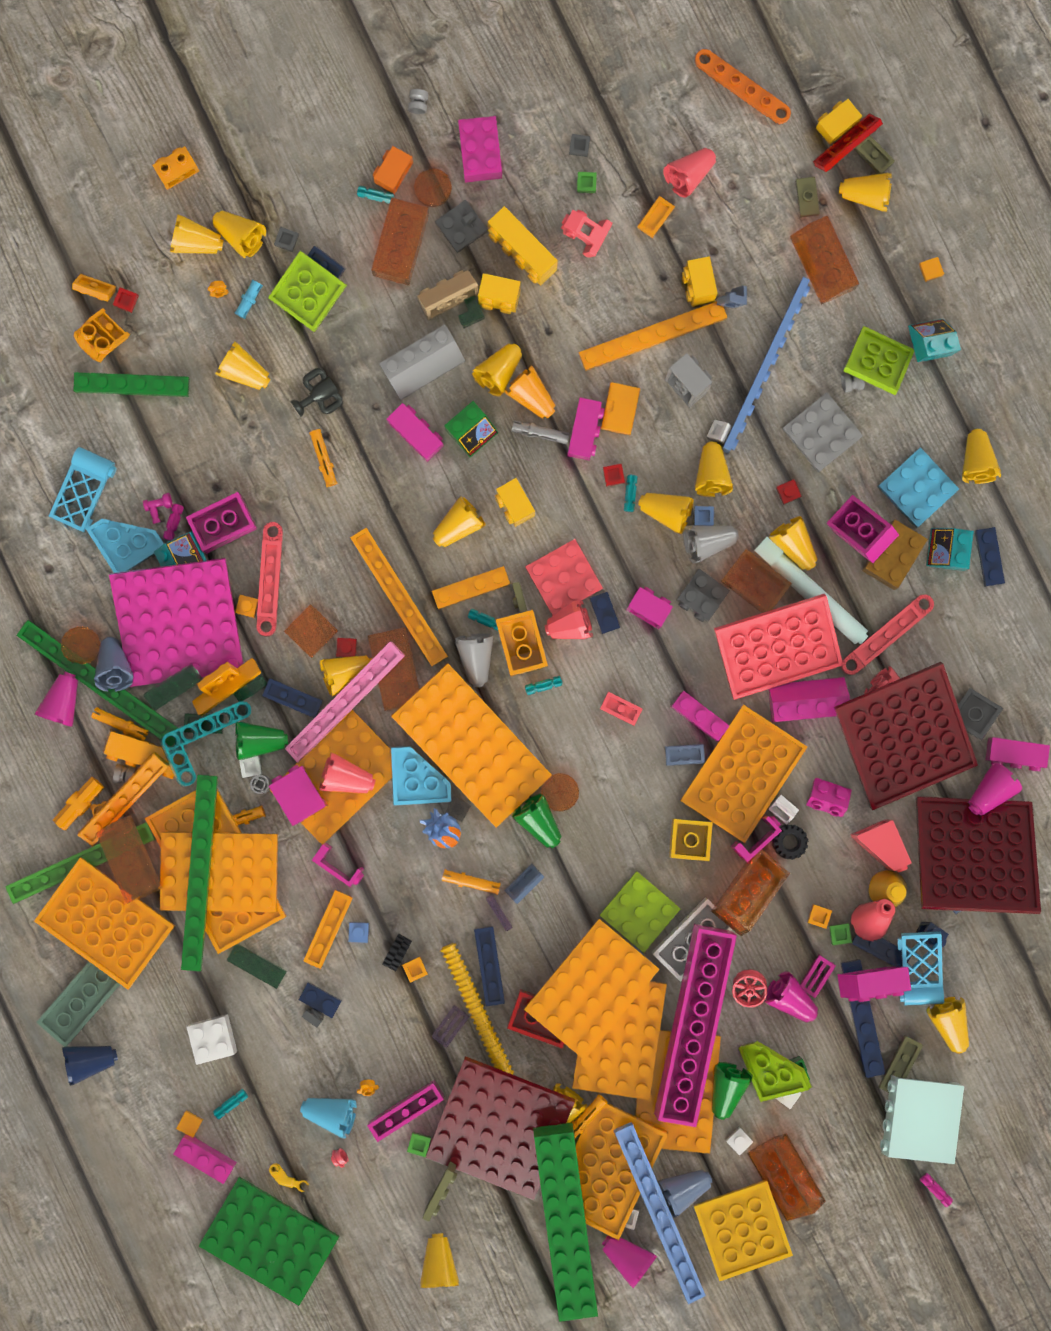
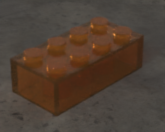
M391 198L371 269L373 276L410 285L429 217L428 207Z
M406 627L368 635L373 658L389 642H393L405 655L378 683L384 711L386 712L399 709L420 689Z
M761 849L751 860L745 862L711 912L738 935L743 936L754 927L790 875V872Z

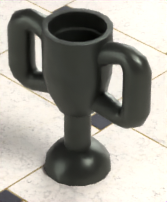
M315 368L303 377V385L310 391V395L300 402L297 400L290 401L300 417L304 414V408L314 401L318 403L320 410L324 414H331L343 404V399L338 394L339 391L321 368ZM320 375L321 381L315 386L309 383V381ZM331 397L336 399L335 402L325 407V400Z

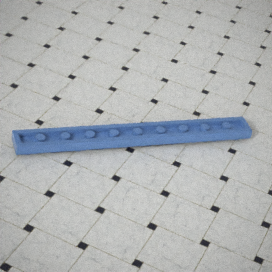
M803 277L722 448L723 452L727 454L731 449L735 450L739 442L736 437L739 432L743 433L747 425L744 420L747 415L751 416L755 407L752 403L755 398L759 399L763 389L760 386L763 381L767 382L771 372L768 369L771 364L775 365L779 356L776 352L779 347H783L787 339L784 337L786 330H791L795 322L792 320L794 313L798 314L803 305L800 303L802 296H807L811 288L808 286L810 279Z
M632 1122L615 1129L614 1133L687 1303L690 1304L706 1295Z

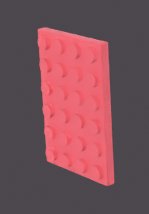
M825 594L714 628L731 695L734 700L843 665Z

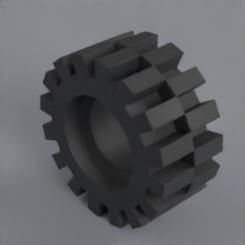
M791 824L779 827L782 831L772 839V846L775 852L782 858L791 860L800 858L802 854H805L806 848L808 849L807 842H809L806 832L802 828ZM792 834L797 838V846L794 849H786L784 847L783 839L786 835Z
M398 934L382 965L396 972L412 940Z

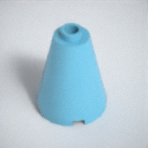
M308 1098L306 1101H303L300 1112L304 1118L345 1139L347 1138L345 1134L349 1135L356 1117V1114L353 1113V1107L357 1108V1103L353 1099Z

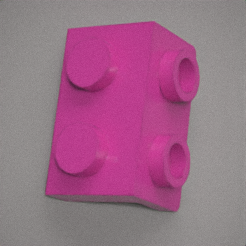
M815 777L806 806L812 807L814 810L830 813L832 816L843 817L849 806L852 789Z

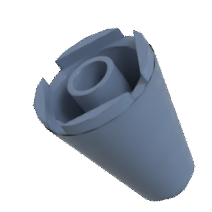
M107 637L100 643L94 676L95 685L103 691L115 689L116 692L127 689L133 683V672L120 641L114 637Z
M698 1170L657 1181L672 1217L679 1216L711 1188L712 1178L708 1172Z

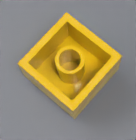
M710 256L688 260L683 268L684 272H682L683 283H687V302H691V307L713 303L718 293Z
M483 273L478 293L479 305H482V308L487 310H493V308L500 309V312L505 314L516 313L521 291V281Z
M517 478L496 489L495 500L500 508L504 507V516L509 524L513 523L517 527L535 517V510Z
M672 819L669 857L710 861L713 822Z

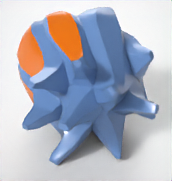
M434 808V813L430 812L431 819L420 820V823L427 826L422 832L428 835V840L435 846L440 848L455 847L461 836V828L457 820L452 816H448V813L439 814L437 809Z

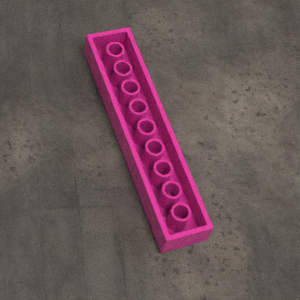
M694 924L654 1111L658 1121L691 1127L697 1126L737 935L730 930Z

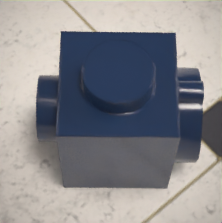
M921 922L916 933L941 931L942 948L946 945V939L949 935L932 922ZM929 938L925 943L932 948L937 943V938Z

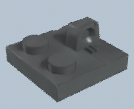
M466 199L435 221V224L457 253L488 232V229Z
M969 688L958 704L966 731L981 741L1003 711L1001 706Z

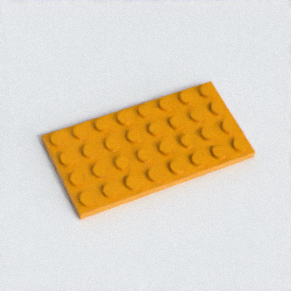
M449 663L440 669L391 715L496 828L552 776Z
M217 788L214 833H241ZM196 790L145 818L160 848L161 832L193 833ZM278 899L277 912L207 911L205 931L215 950L220 954L287 917Z

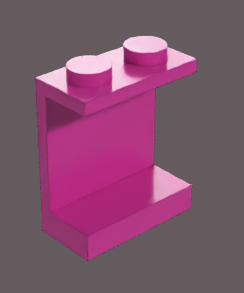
M298 765L288 770L289 774L282 777L279 775L272 779L271 782L273 784L269 785L270 790L292 826L328 806L307 775L306 768L304 766L299 767Z
M762 816L763 821L771 830L748 851L737 841L730 846L743 861L748 862L782 831L779 828L781 824L774 816Z
M328 843L322 844L312 861L349 887L359 884L364 877V874H362L364 868H358L353 877L349 878L324 860L333 847Z

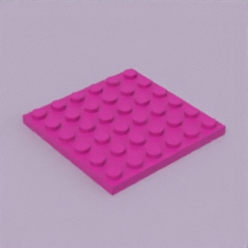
M226 558L109 574L122 648L134 675L133 683L130 687L205 677L226 662H229L236 668L244 664Z

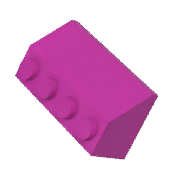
M844 677L789 682L768 689L772 722L835 717L837 715L834 707L850 700Z

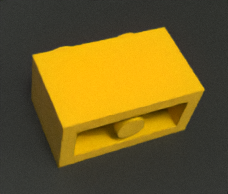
M849 99L844 102L839 101L832 108V112L829 114L826 112L818 119L819 122L816 129L829 145L853 128L862 118L860 112Z

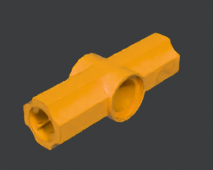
M91 776L79 791L74 792L69 797L66 805L54 817L53 821L55 824L66 831L79 816H82L90 808L91 802L103 791L105 787L102 783Z

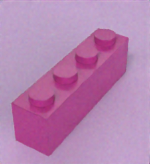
M433 1080L370 1120L367 1126L376 1141L379 1142L443 1101L445 1096L436 1081Z

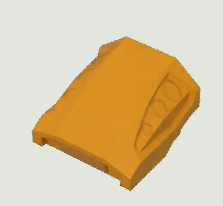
M104 308L91 316L74 332V338L78 345L93 360L100 363L112 350L130 336L128 332H125L105 313L106 310Z

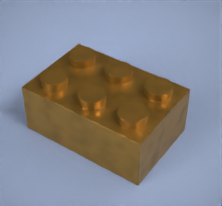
M893 520L890 524L899 536L874 563L867 560L861 571L889 588L896 590L900 587L928 539L899 521Z

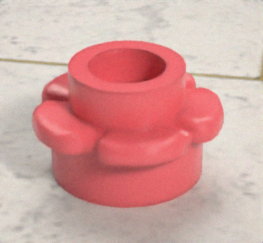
M341 1148L332 1151V1163L336 1167L343 1168L344 1164L349 1161L346 1152Z

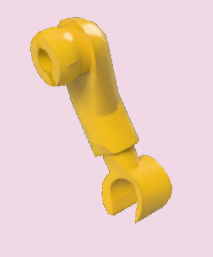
M277 1163L270 1165L269 1172L278 1184L290 1188L296 1187L298 1191L305 1192L300 1188V1185L303 1182L309 1185L308 1181H297L296 1178L287 1176L282 1167Z

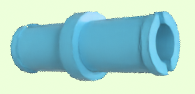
M252 280L245 295L242 294V300L234 314L245 319L252 304L255 305V299L263 285Z

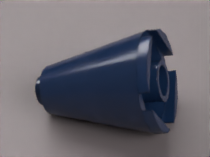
M111 1046L62 1047L70 1086L114 1066V1061L118 1060L116 1049H112Z

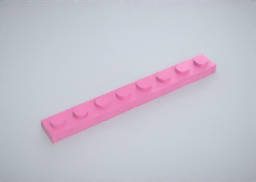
M389 642L290 742L285 749L296 762L301 761L405 656L393 642Z

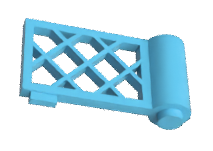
M78 447L73 454L72 464L49 517L85 532L86 528L93 523L91 516L109 478L114 477L117 468L114 462ZM74 470L81 472L82 481L73 482L72 475ZM93 479L101 481L98 489L91 491L88 481ZM85 483L88 493L79 496L75 486ZM72 488L76 498L66 501L64 493L67 489ZM90 496L92 503L90 507L84 509L80 499ZM77 500L80 511L71 514L68 503ZM65 505L68 515L64 517L55 515L58 507ZM82 513L84 518L82 526L76 525L72 516Z
M941 931L901 933V937H898L897 941L898 950H902V967L909 968V975L914 972L920 978L915 982H910L911 990L904 991V995L899 996L900 1002H904V1006L944 1004ZM929 938H937V943L932 948L925 943ZM906 939H915L918 943L911 949L906 945ZM921 946L928 950L923 957L915 952ZM931 954L938 958L933 965L925 961ZM911 955H914L919 960L913 966L907 963V959ZM922 963L929 968L923 975L916 970ZM933 971L938 975V981H929L926 977Z

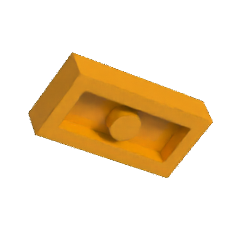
M80 274L73 282L72 289L108 302L114 295L116 286Z

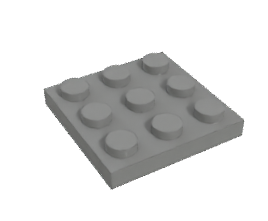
M825 393L782 429L818 473L863 437L861 432L828 393Z

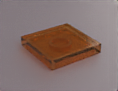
M310 604L284 632L305 653L313 658L338 630Z

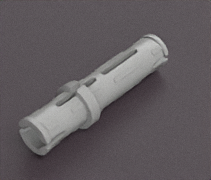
M517 420L513 422L511 432L528 435L530 438L533 436L567 445L569 432L534 425L535 423L533 422L531 424Z

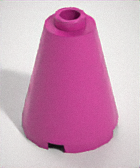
M64 672V675L59 674L34 715L72 727L78 680L75 679L76 675Z
M993 763L968 802L970 805L969 809L975 815L986 814L1022 791L1020 781L1018 779L1014 781L1011 777L1013 773L999 763L995 765Z
M785 971L779 974L780 979L777 982L773 980L767 988L765 1003L806 1023L814 1021L818 1015V1007L790 972Z
M608 1235L602 1243L604 1246L602 1250L632 1288L637 1285L657 1258L655 1254L621 1237L617 1240Z

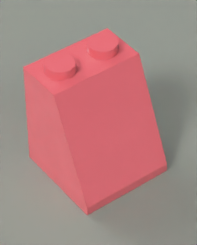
M884 819L851 834V837L888 870L897 871V873L908 869L907 865L912 863L893 820Z

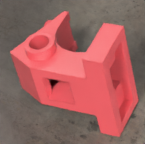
M572 210L570 215L566 214L561 229H563L564 235L572 239L578 237L585 242L586 247L582 254L589 258L596 256L613 223L606 219L596 224L587 218L585 212ZM583 224L592 229L589 236L580 231Z

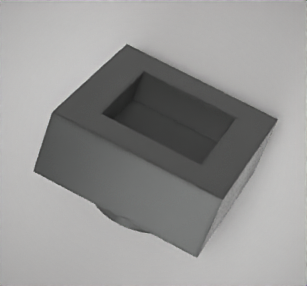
M572 134L569 155L588 157L590 136Z
M280 227L274 245L293 252L299 233Z
M307 1008L301 1016L316 1028L323 1021V1018H321L322 1014L314 1008L311 1010Z

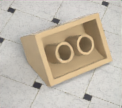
M462 270L455 273L453 278L449 280L443 279L436 284L437 286L432 289H423L417 297L427 319L430 320L478 296L479 290L478 284L468 270L465 272Z

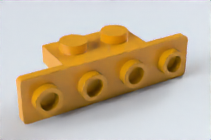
M251 658L238 668L226 662L197 683L199 689L204 692L192 701L198 715L203 716L260 675L261 671L256 661Z

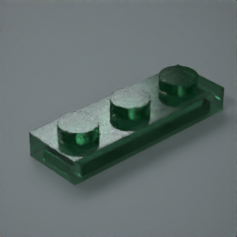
M190 664L144 693V698L156 711L197 685L203 678L194 666Z
M240 944L234 946L226 960L276 989L287 973L286 970Z

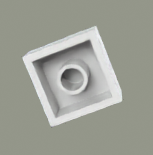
M228 1014L191 1023L187 1026L196 1065L228 1057L237 1052Z

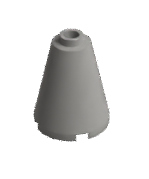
M689 525L684 528L687 529V532H683L686 553L691 554L692 558L689 559L692 563H699L733 546L739 538L737 529H734L733 526Z
M471 634V636L466 637L467 639H465V635L456 637L455 643L468 683L473 684V687L484 686V683L488 682L494 640L493 635Z

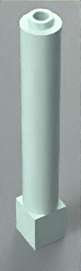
M768 537L752 552L804 599L825 594L833 625L854 644H862L868 637L866 634L868 630L783 554L784 551Z

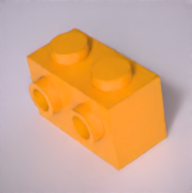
M185 146L183 148H176L172 151L171 155L159 158L152 165L167 190L199 172L197 165Z

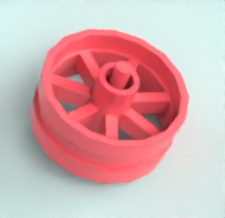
M751 969L738 973L732 984L734 999L740 1005L749 1008L762 1004L767 996V981L765 977L758 971ZM744 979L745 984H741L738 982ZM757 980H758V981H760L763 985H755V983H756ZM735 987H738V988H741V989H744V990H742V991H740V992L737 993ZM764 989L761 995L756 991Z

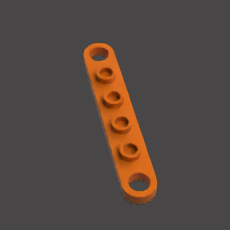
M702 49L696 54V66L766 117L775 121V123L784 124L789 120L791 115L790 108L710 50ZM707 55L710 62L703 64L699 58ZM783 109L786 112V117H777L776 111Z

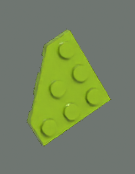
M759 1041L738 1047L747 1070L753 1075L752 1083L760 1102L807 1091L812 1088L804 1068Z

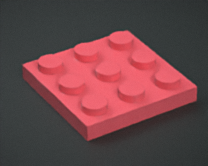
M576 539L525 566L552 616L570 603L584 600L603 589Z

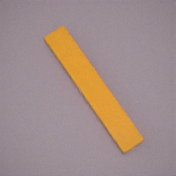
M154 752L85 824L77 835L93 847L169 767V763Z

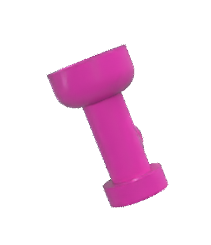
M165 493L160 499L152 501L143 500V506L146 512L150 511L153 519L152 522L155 524L160 522L157 507L172 508L173 502L170 493Z

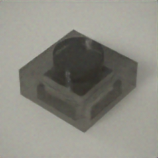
M454 796L445 813L463 822L471 805Z

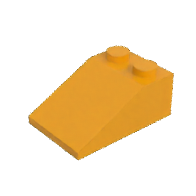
M533 610L496 619L510 677L548 667Z

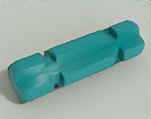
M365 186L358 187V197H367V199L379 202L385 201L388 204H392L394 201V194L391 192L384 193V191L378 189H367Z
M632 474L627 476L628 485H626V503L624 504V511L633 512L635 507L633 503L636 497L637 486L635 484H637L638 477Z
M475 609L469 611V619L477 620L478 623L490 628L493 627L494 630L498 631L495 618L482 612L478 613Z
M556 676L551 680L549 678L535 682V684H528L525 686L527 695L535 694L536 691L542 692L552 689L554 686L555 688L560 687L563 683L561 677Z
M241 1089L236 1093V1096L233 1095L221 1107L216 1108L213 1111L214 1116L217 1119H221L226 1115L225 1113H229L238 1106L240 1101L243 1102L247 1099L248 1094L246 1091Z

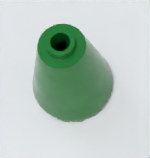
M236 722L235 744L238 760L283 750L284 745H288V735L284 734V731L281 729Z
M541 793L534 795L525 801L526 804L522 808L519 806L511 816L546 848H554L561 842L562 836L545 796Z
M719 1062L714 1068L712 1112L716 1118L721 1120L730 1118L753 1077L747 1069L743 1068L741 1071L736 1069L737 1065L727 1062Z

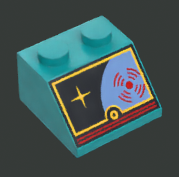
M944 319L908 326L917 362L949 357L961 350L957 331Z
M931 528L926 566L958 571L968 570L974 531L956 528Z
M193 531L163 544L154 551L161 567L207 561Z

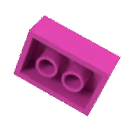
M496 116L458 120L465 183L502 179Z
M239 492L186 517L202 552L205 554L257 530L255 522Z
M854 495L827 522V525L836 535L871 563H874L899 536L890 523Z
M887 966L837 974L840 997L848 998V1001L864 1002L870 1001V998H887L888 995L902 996L904 991L911 990L908 967Z

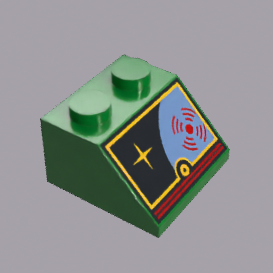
M474 401L444 425L448 434L470 458L498 434L496 428Z

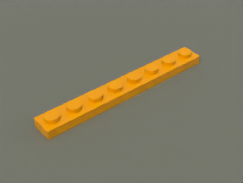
M716 301L580 351L579 356L585 371L723 321L727 319L724 307L717 305Z
M364 528L350 537L430 665L433 667L448 657L368 529Z

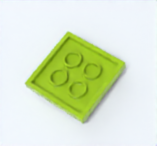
M299 251L268 298L315 332L347 284L304 252Z
M863 326L843 371L896 395L914 354V349Z
M636 871L599 915L644 953L681 908Z

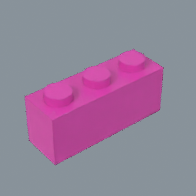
M579 397L568 450L569 457L590 461V457L595 456L597 445L593 444L594 438L599 437L601 428L597 426L598 419L603 418L605 409L601 408L602 402Z
M402 403L386 420L428 462L444 447L441 442L443 438L436 431L432 433L428 429L430 425L423 418L419 420L415 416L416 411L409 404L405 406Z
M682 691L670 706L715 741H719L729 728L726 722L685 691Z
M990 737L987 742L985 760L991 761V765L993 763L994 765L996 763L1001 765L1008 763L1010 768L1021 769L1022 766H1029V770L1041 772V768H1047L1050 745Z
M187 1134L182 1138L173 1155L222 1184L228 1179L237 1163L197 1138H192Z

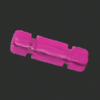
M173 504L171 510L173 512L172 514L170 513L166 525L167 530L163 534L165 540L171 541L175 537L174 532L177 531L181 518L180 514H182L184 509L182 505Z
M925 1173L920 1178V1181L927 1186L945 1207L952 1204L953 1199L946 1194L935 1180L933 1181V1178L928 1173Z

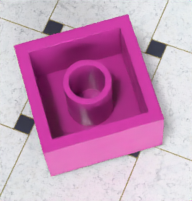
M639 587L626 610L655 628L660 629L673 608L670 605L671 601L662 596L660 598L653 595L654 591L648 587Z

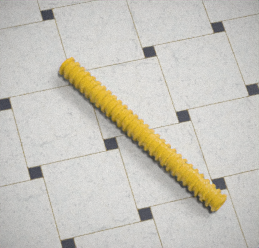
M456 943L442 947L440 951L444 953L443 958H446L445 962L449 964L448 969H451L450 973L454 975L453 980H456L455 984L459 986L458 991H461L460 995L464 997L463 1002H466L465 1006L469 1008L468 1013H471L470 1017L474 1019L473 1024H476L475 1028L479 1030L478 1035L482 1037L480 1040L484 1041L483 1046L487 1048L485 1051L489 1052L488 1057L492 1059L490 1062L494 1064L493 1067L513 1075L514 1070H511L512 1066L508 1064L509 1059H506L507 1055L503 1053L504 1048H501L502 1044L498 1042L499 1037H496L497 1033L493 1031L494 1026H491L492 1022L488 1020L489 1015H486L487 1011L483 1009L484 1004H481L482 1000L478 998L479 993H476L477 989L473 987L474 982H471L472 978L468 976L469 971H466L465 968L467 967L463 965L464 960H461L460 957L462 956L458 954L459 949H456Z

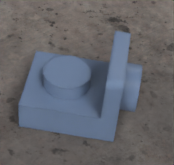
M736 287L731 292H726L725 295L717 297V305L730 308L747 305V287Z

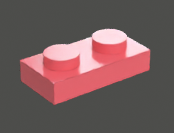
M608 692L600 710L635 726L642 708Z

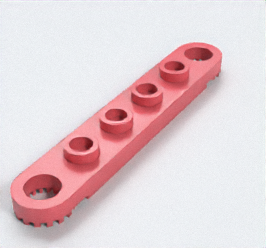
M270 522L264 526L256 627L258 633L266 637L273 635L277 626L283 529L276 522ZM270 527L278 528L277 536L270 537L268 535ZM268 621L271 623L272 627L269 632L262 631L261 625L263 622Z
M926 594L914 599L842 660V671L848 675L858 673L931 612L934 607L933 599ZM921 599H926L929 603V607L926 610L919 607ZM848 660L855 661V670L851 671L846 668Z

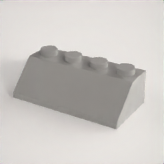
M444 324L379 364L399 399L402 400L465 362V359Z

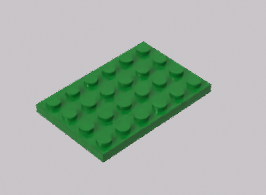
M239 1177L199 1247L299 1306L336 1244L339 1235Z

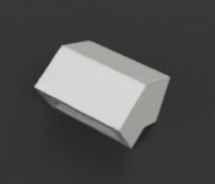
M781 794L777 796L769 807V810L786 825L799 811Z

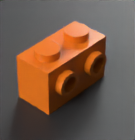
M392 146L390 150L385 152L382 158L384 161L381 166L376 167L373 176L376 185L395 195L413 164V157Z

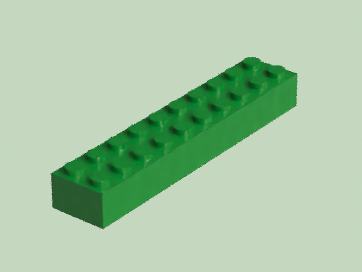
M565 1123L533 1128L559 1322L598 1317L573 1124Z

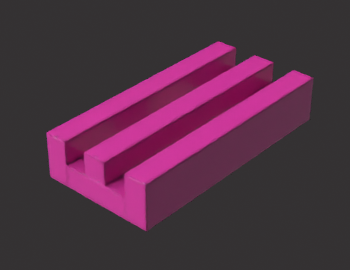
M818 954L800 985L806 993L816 998L836 965ZM820 961H822L823 963L821 964L818 971L816 972L813 979L806 988V983L812 976ZM829 965V968L825 972L824 976L818 983L815 990L813 992L810 991L814 986L815 982L817 981V979L819 978L820 974L824 970L825 966Z

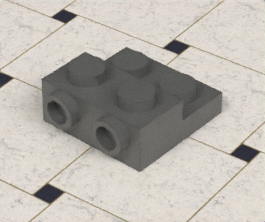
M698 569L677 598V601L682 609L686 611L690 609L694 612L696 619L704 622V620L708 622L730 590L701 569Z

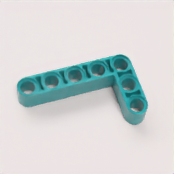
M242 701L171 731L162 737L161 747L177 782L181 786H189L196 780V774L183 746L247 718L251 714V706L247 702ZM238 706L245 707L246 714L244 716L237 713ZM221 713L226 714L229 718L225 724L219 720ZM203 721H208L211 724L210 731L202 729L201 723ZM185 729L192 730V739L184 737L183 732ZM169 736L175 739L173 747H168L165 743V739ZM179 754L183 757L181 765L174 763V755ZM183 772H188L191 775L190 782L185 783L182 781L181 775Z

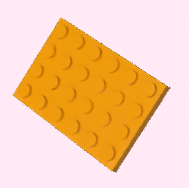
M743 704L680 801L745 843L802 757L807 746Z
M351 710L301 761L295 764L306 768L307 775L321 798L328 805L300 823L321 844H324L392 779L391 749L354 710ZM330 753H335L372 774V779H375L373 790H369L368 793L319 790L320 782H324L322 773Z
M161 832L160 910L186 911L192 833ZM213 833L207 911L277 912L278 834Z
M82 857L79 858L34 920L35 923L127 990L131 988L176 926Z
M599 918L524 1010L585 1060L660 969Z
M650 981L588 1057L583 1060L577 1054L572 1089L650 1100L666 983Z
M660 1030L650 1100L637 1098L635 1116L668 1132L661 1149L710 1154L714 1116L712 1112L714 1068L719 1062L721 1036H715L697 1126L691 1127L658 1121L654 1115L671 1031Z
M607 1103L584 1128V1132L580 1135L576 1144V1153L586 1224L619 1240L640 1196V1191L614 1130L632 1122L651 1168H653L668 1132Z

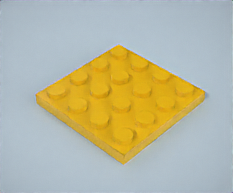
M767 1180L693 1205L719 1281L793 1256Z

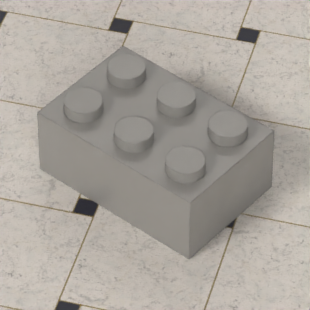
M686 353L669 368L665 381L690 408L707 394L712 384V377L706 370L702 371L698 366V360L693 355L689 356Z

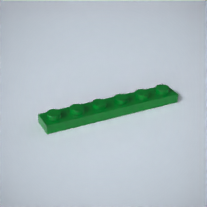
M74 372L73 391L75 393L189 397L190 378L185 376Z

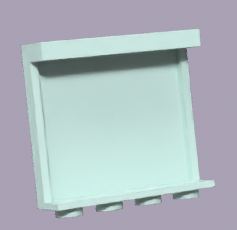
M891 1075V1080L888 1082L889 1096L885 1103L886 1119L883 1121L884 1136L880 1142L881 1153L891 1158L955 1164L964 1086L957 1082L942 1083L898 1078Z

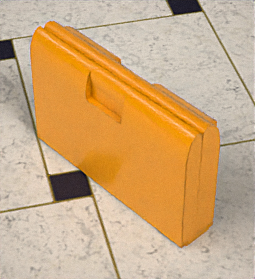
M610 383L601 429L631 435L640 388Z

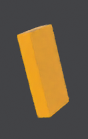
M659 196L637 228L653 238L675 206Z

